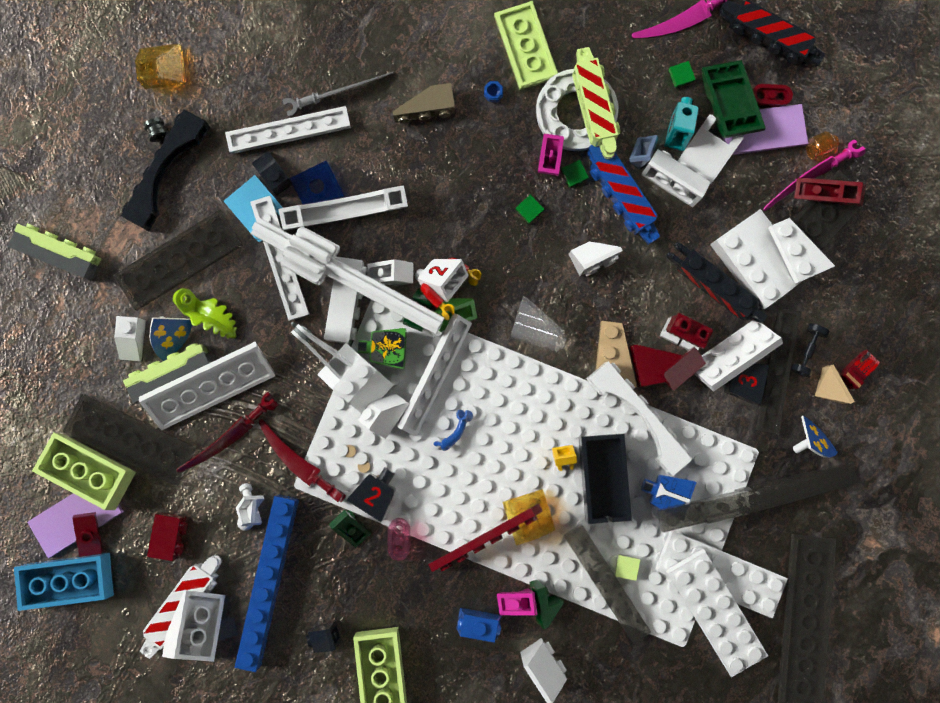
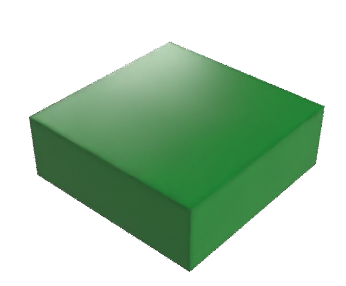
M689 61L669 67L668 69L675 88L693 83L696 80Z
M580 160L561 168L569 188L589 178Z
M530 194L515 210L530 224L544 211V208Z

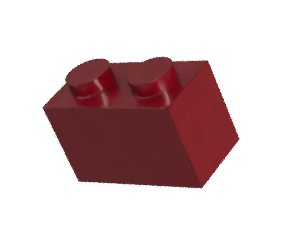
M163 512L155 514L147 557L174 561L182 555L184 544L181 543L182 537L186 534L188 523L185 522L186 516Z

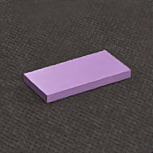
M802 104L759 109L766 127L765 131L743 135V140L732 155L806 146L808 139ZM733 137L723 138V141L729 144Z
M73 493L27 523L47 557L51 558L76 542L73 515L96 512L98 527H101L124 511L120 505H118L116 510H103Z

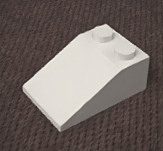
M184 590L166 633L162 657L214 662L225 595Z
M540 638L520 653L523 666L547 703H553L567 680L565 675L567 669L561 660L556 661L552 655L555 651L549 641L545 643Z

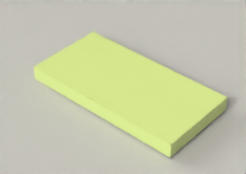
M533 1L494 13L519 90L547 82L554 75L558 74Z

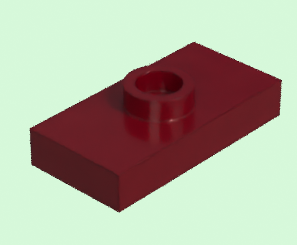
M96 512L73 515L72 519L79 557L102 554L103 550Z

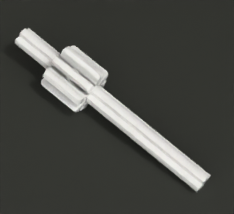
M259 218L257 223L253 224L251 235L283 251L284 257L281 260V265L286 269L318 285L324 282L326 276H329L434 334H437L445 319L443 316L337 260V254L340 252L339 245L303 226L297 230L296 235H291L262 218Z

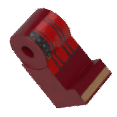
M866 349L853 359L839 375L849 389H859L866 377L877 368L880 361Z

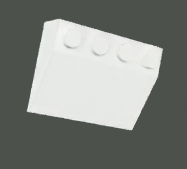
M761 209L710 245L739 285L760 300L759 304L761 307L759 309L763 310L783 297L799 283L795 284L768 229L772 224Z

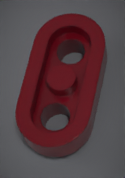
M758 84L753 88L758 106L782 107L788 105L793 98V92L787 85ZM757 94H761L763 99H759ZM778 95H781L783 100L778 99Z

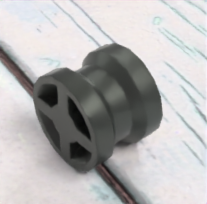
M160 117L149 119L143 124L144 130L148 132L150 142L164 140L168 132L163 126V119Z

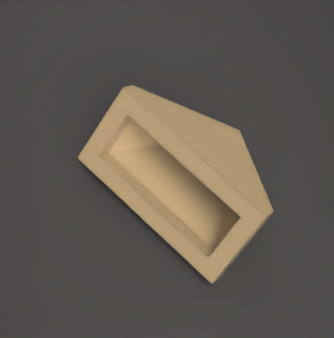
M834 364L823 367L815 396L840 404L855 402Z

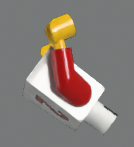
M456 258L434 259L425 269H418L415 273V278L421 285V292L436 308L439 307L442 310L444 320L450 319L449 314L446 312L449 311L454 315L455 309L453 305L444 304L443 302H448L468 276V282L473 286H476L481 278L480 270H470L469 266L464 264L461 259Z

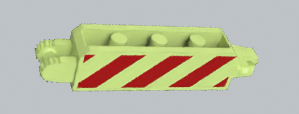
M589 47L580 48L576 52L577 63L572 77L589 142L594 147L600 146L603 157L610 160L617 149L616 139L620 134V126L618 122H615L613 116L615 115L614 104L609 101L610 90L608 84L604 82L605 72L603 65L599 64L598 58L593 57Z

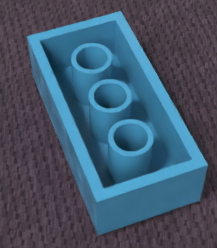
M110 553L27 563L14 567L18 611L105 600L114 596Z

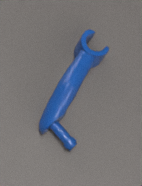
M458 410L456 413L459 419L457 428L448 438H444L442 442L435 441L434 446H441L443 451L450 449L461 438L466 423L473 419L471 411L466 410L464 412V410Z

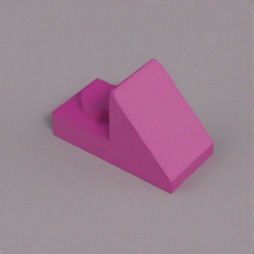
M525 589L520 592H501L497 594L500 615H537L535 593L532 590Z

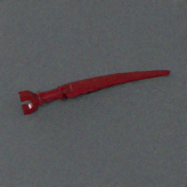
M267 392L262 397L261 403H258L256 409L249 415L246 414L245 418L241 416L213 444L177 468V472H182L208 460L254 427L252 424L264 412L267 413L268 410L275 409L279 405L274 400L273 395Z
M263 419L259 420L260 427L273 450L298 478L309 486L312 483L318 485L335 501H344L347 495L335 488V485H331L324 480L322 475H319L321 472L319 468L300 457L271 430Z

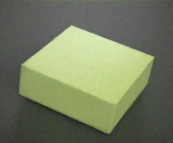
M618 554L614 576L636 581L640 559Z

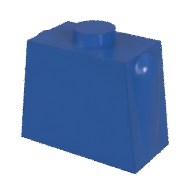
M460 608L456 629L461 637L495 643L501 633L500 622L502 615Z

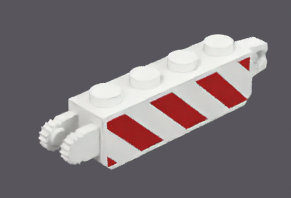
M213 555L206 559L207 561L204 563L195 564L187 570L143 630V635L146 638L140 650L143 655L150 659L159 650L164 648L166 633L184 590L210 593L217 585L215 580L219 576L216 574V571L222 563V557Z

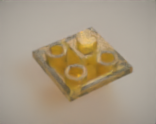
M181 44L139 49L135 59L137 81L145 89L186 84Z
M543 489L502 502L508 520L538 503L543 512L536 515L538 520L527 526L523 522L519 524L520 529L512 533L516 546L538 539L556 530Z

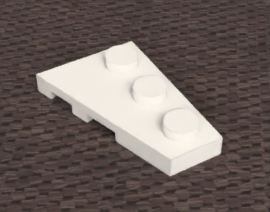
M790 218L768 228L795 284L835 267Z

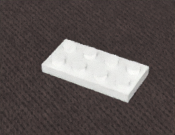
M752 320L703 354L702 358L706 364L694 374L712 391H715L782 345V339L762 323Z

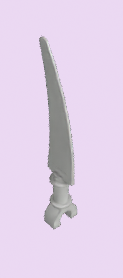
M394 72L323 94L316 92L300 99L286 98L282 101L283 104L291 103L293 105V109L287 111V115L290 116L297 111L298 107L302 109L303 106L313 103L317 104L322 98L368 83Z

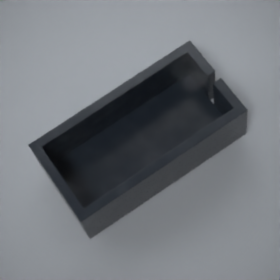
M624 434L578 437L585 522L588 524L608 523V518L605 516H608L611 522L632 521Z

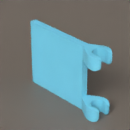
M255 175L224 200L225 204L250 233L253 230V224L256 222L251 201L271 196L278 215V209L283 208ZM253 236L258 242L262 241L261 239Z

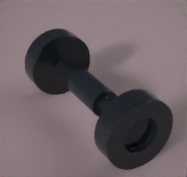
M812 323L809 324L807 331L814 334V336L807 345L803 355L805 357L802 365L793 364L790 369L792 372L811 378L813 370L806 367L808 360L812 359L817 346L815 344L818 336L827 338L830 332L827 328Z

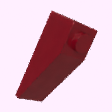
M797 178L794 199L863 206L866 185L863 182Z

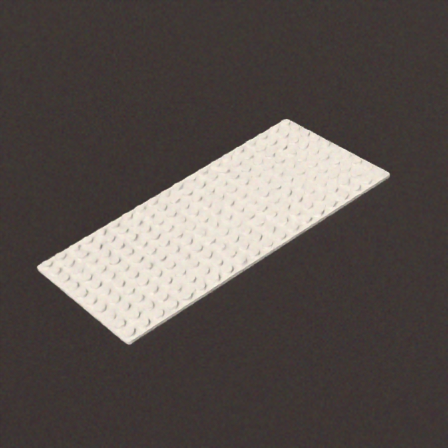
M371 300L351 347L358 353L359 340L371 341V332L406 328L405 370L371 363L369 353L358 354L394 384L383 398L397 394L409 403L444 331L440 332L438 330L437 334H434L424 328L420 332L403 325L404 317ZM467 333L417 436L397 427L402 416L386 439L379 436L359 422L358 419L362 414L333 390L305 460L321 470L319 475H322L324 480L331 485H335V488L347 496L343 502H337L318 485L312 483L309 486L298 477L294 487L379 522L346 500L370 473L376 476L380 475L384 467L395 473L389 484L395 487L396 491L385 518L379 523L449 552L539 503L543 512L536 515L538 520L527 526L525 522L519 524L520 529L510 535L507 532L501 534L503 539L494 544H491L490 541L484 544L486 548L475 554L473 550L468 552L469 557L466 559L527 584H530V581L538 580L547 587L551 594L684 647L687 644L696 619L670 576L655 570L670 530L722 551L759 452L756 448L647 405L651 412L655 411L663 420L661 421L662 425L665 428L669 427L676 434L677 437L674 439L679 444H684L690 451L689 456L692 460L674 476H670L655 460L657 449L649 428L638 413L624 401L608 393L600 395L585 379ZM458 410H464V412L466 410L471 411L473 419L466 423L461 438L450 449L443 451L441 446H434L435 441L442 442L444 438H448L455 431L459 422L456 416ZM624 434L632 521L611 522L609 517L605 516L608 518V523L588 524L585 522L578 437ZM347 445H353L356 448V454L353 457L345 456L348 453ZM573 445L577 463L574 464L573 469H570L569 465H563L562 471H559L554 462L552 448ZM368 461L370 463L369 471L366 473L360 472L358 464L362 465ZM658 475L697 482L684 521L649 503L651 494L641 491L644 479L656 482ZM618 554L640 559L636 581L614 576Z

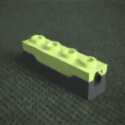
M27 223L26 227L17 224L7 247L92 281L101 261V258L95 256L96 251L83 247V250L76 248V243L67 239L61 242L57 240V235L47 231L45 234L39 233L40 228Z
M194 343L187 346L186 351L180 354L175 352L168 355L167 360L161 363L156 361L147 366L148 369L142 372L137 370L128 375L129 378L123 380L125 387H127L126 389L133 404H140V396L213 361L206 346Z

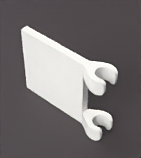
M709 115L678 159V162L686 163L689 169L695 173L699 172L705 175L710 184L715 180L744 138L743 135L735 136L727 144L710 133L708 130L716 120L713 115Z

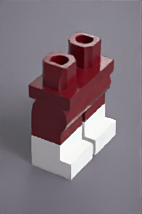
M677 313V315L668 318L659 337L674 344H678L681 339L680 347L686 350L695 347L699 350V348L705 349L713 329L681 313Z

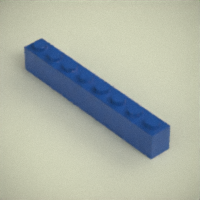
M284 495L274 496L234 668L256 672L261 667L299 503L298 498Z

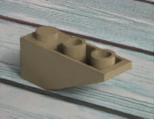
M451 83L428 87L393 111L394 121L408 123L412 119L423 121L429 120L433 116L445 118L455 114Z

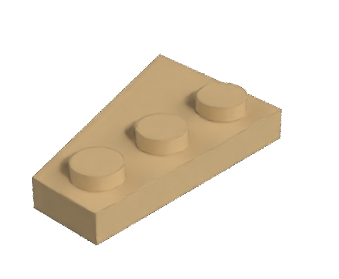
M601 321L596 370L605 362L615 363L621 370L619 374L624 380L627 378L637 388L623 324Z

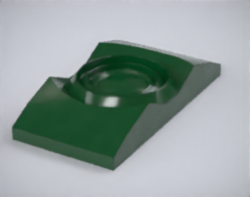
M742 60L702 67L701 71L706 96L711 102L714 117L716 118L715 123L723 138L765 131L766 127Z

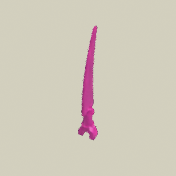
M701 0L691 8L661 24L632 33V37H656L686 29L712 16L710 11H713L715 7L727 0H707V2Z
M854 139L842 153L835 157L827 158L799 178L815 179L831 171L832 167H837L839 163L846 159L863 156L865 148L862 146L859 149H855L857 148V141ZM797 179L770 201L763 210H768L781 199L795 191Z

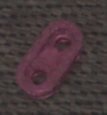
M396 518L391 521L388 527V554L392 559L401 561L408 556L410 551V525L405 519ZM397 526H401L403 530H399ZM397 545L402 546L403 549L397 548Z

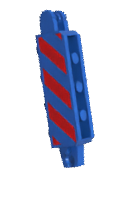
M591 145L587 151L589 160L592 163L590 167L591 176L595 181L600 182L603 194L606 198L610 197L614 203L613 208L618 215H622L628 231H633L635 235L639 234L648 245L660 237L654 225L657 213L617 154L615 153L610 160L606 159L601 153L600 146L594 147Z

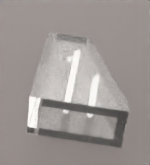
M523 296L510 338L555 353L559 349H563L567 339L563 337L565 331L533 302Z

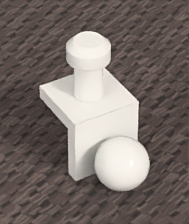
M244 483L239 487L243 498L236 507L239 518L237 525L243 531L251 529L253 525H261L262 523L258 507L263 502L264 496H252V485Z

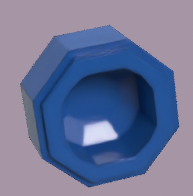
M490 81L484 86V97L489 102H498L503 97V86L498 81Z

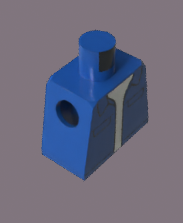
M658 475L656 482L644 479L641 491L651 494L650 504L684 521L697 482Z

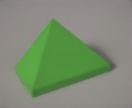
M451 298L448 302H443L444 304L453 305L455 314L468 321L477 318L475 303L472 298ZM438 307L435 313L442 316V310ZM447 311L446 313L449 314L450 319H451V317H452L453 314H452L451 312ZM450 319L443 321L439 329L440 332L446 329Z

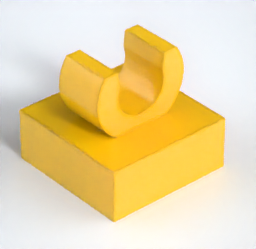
M573 445L552 448L554 462L559 471H562L563 465H569L570 469L574 468V464L577 463V457Z

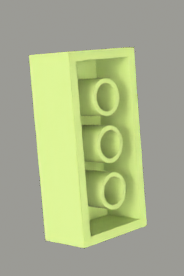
M54 432L32 470L36 474L103 510H116L136 474L135 471L65 434Z
M399 627L356 632L353 640L360 703H407Z

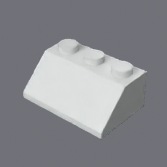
M657 149L641 174L691 207H694L703 198L710 184L705 175L699 172L695 173L689 169L686 163L674 160L670 153L664 150L660 151L659 149Z

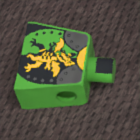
M406 328L373 331L371 332V341L359 340L358 353H369L371 363L405 370Z

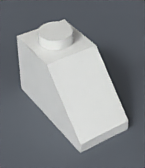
M395 259L367 264V276L384 285L412 284L413 263Z
M116 317L114 338L119 360L142 361L146 320L135 317Z
M397 394L373 401L363 411L358 421L370 431L386 439L409 406V403Z

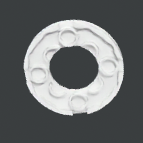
M569 69L554 75L542 88L537 99L536 118L543 134L564 136L563 149L584 151L588 150L591 146L586 128L581 130L570 129L560 122L557 115L559 100L568 93L576 92L572 77L574 69ZM604 79L605 84L609 86L610 95L608 97L610 103L614 104L615 115L613 116L616 122L618 117L617 97L610 84Z

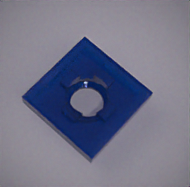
M327 160L290 178L303 205L345 198ZM319 179L324 183V189L318 194L312 193L309 189V184Z

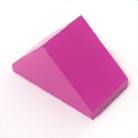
M544 133L538 173L559 176L564 136Z

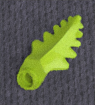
M181 288L174 293V304L185 316L190 317L192 325L198 326L203 323V329L206 331L213 327L214 334H218L220 331L221 337L226 335L227 339L236 338L237 327H233L236 322L235 320H229L233 315L232 313L224 314L227 309L225 305L216 307L218 303L216 298L200 301L191 290Z

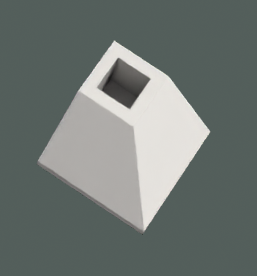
M589 241L571 250L569 256L579 276L585 274L587 277L597 272V269L602 265L606 268L614 264L619 259L618 256L623 250L618 246Z

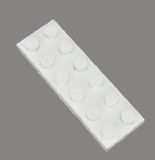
M253 342L140 396L139 402L160 430H164L274 377L275 372L257 343Z
M670 530L655 568L656 571L668 575L667 569L704 549L736 603L773 618L788 578Z
M704 549L666 570L731 677L768 657V654Z

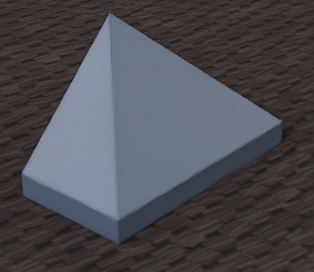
M658 135L637 138L629 158L630 163L636 168L640 169L651 160L658 141Z

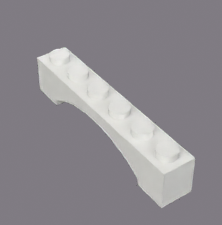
M403 185L356 196L296 205L278 210L282 229L286 231L302 226L308 227L407 208L408 205Z
M609 361L605 362L586 379L600 395L604 393L611 394L624 401L638 413L649 428L657 449L655 460L668 475L674 476L692 460L689 456L690 451L684 444H679L674 439L677 436L669 427L665 428L662 425L661 421L663 420L655 411L651 412L647 407L649 405L647 400L642 395L638 396L633 391L634 385L627 378L625 380L619 374L621 370L615 363L610 364Z

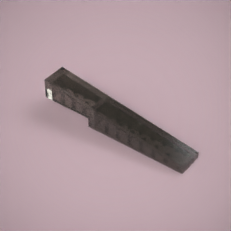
M580 523L565 533L563 536L632 643H636L651 633L583 525Z

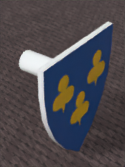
M163 316L152 318L149 334L150 342L154 352L162 361H165L168 355L177 352L183 346L192 329L190 319L165 318Z
M801 416L807 439L793 446L795 453L798 454L808 448L821 457H834L838 452L827 436L805 416Z

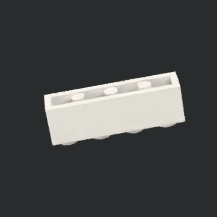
M337 257V260L365 275L367 274V267L364 266L362 260ZM333 280L324 340L351 345L352 340L356 339L357 328H354L355 319L359 320L360 307H357L358 300L362 299L363 295L336 280Z

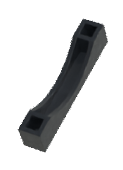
M185 109L176 116L173 128L166 133L164 143L155 152L151 165L145 169L143 179L133 189V196L123 206L121 214L123 218L148 232L150 231L159 216L158 192L164 174L172 162L182 153L201 144L210 129L209 124L205 120Z

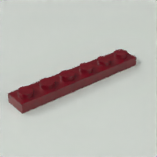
M538 503L428 564L431 571L433 572L440 568L442 572L453 566L451 563L453 560L456 559L459 563L469 557L468 552L473 550L475 554L486 548L484 545L486 542L490 541L491 544H494L503 539L501 534L507 532L510 535L520 529L519 524L525 522L526 526L538 520L536 515L543 512L542 508Z

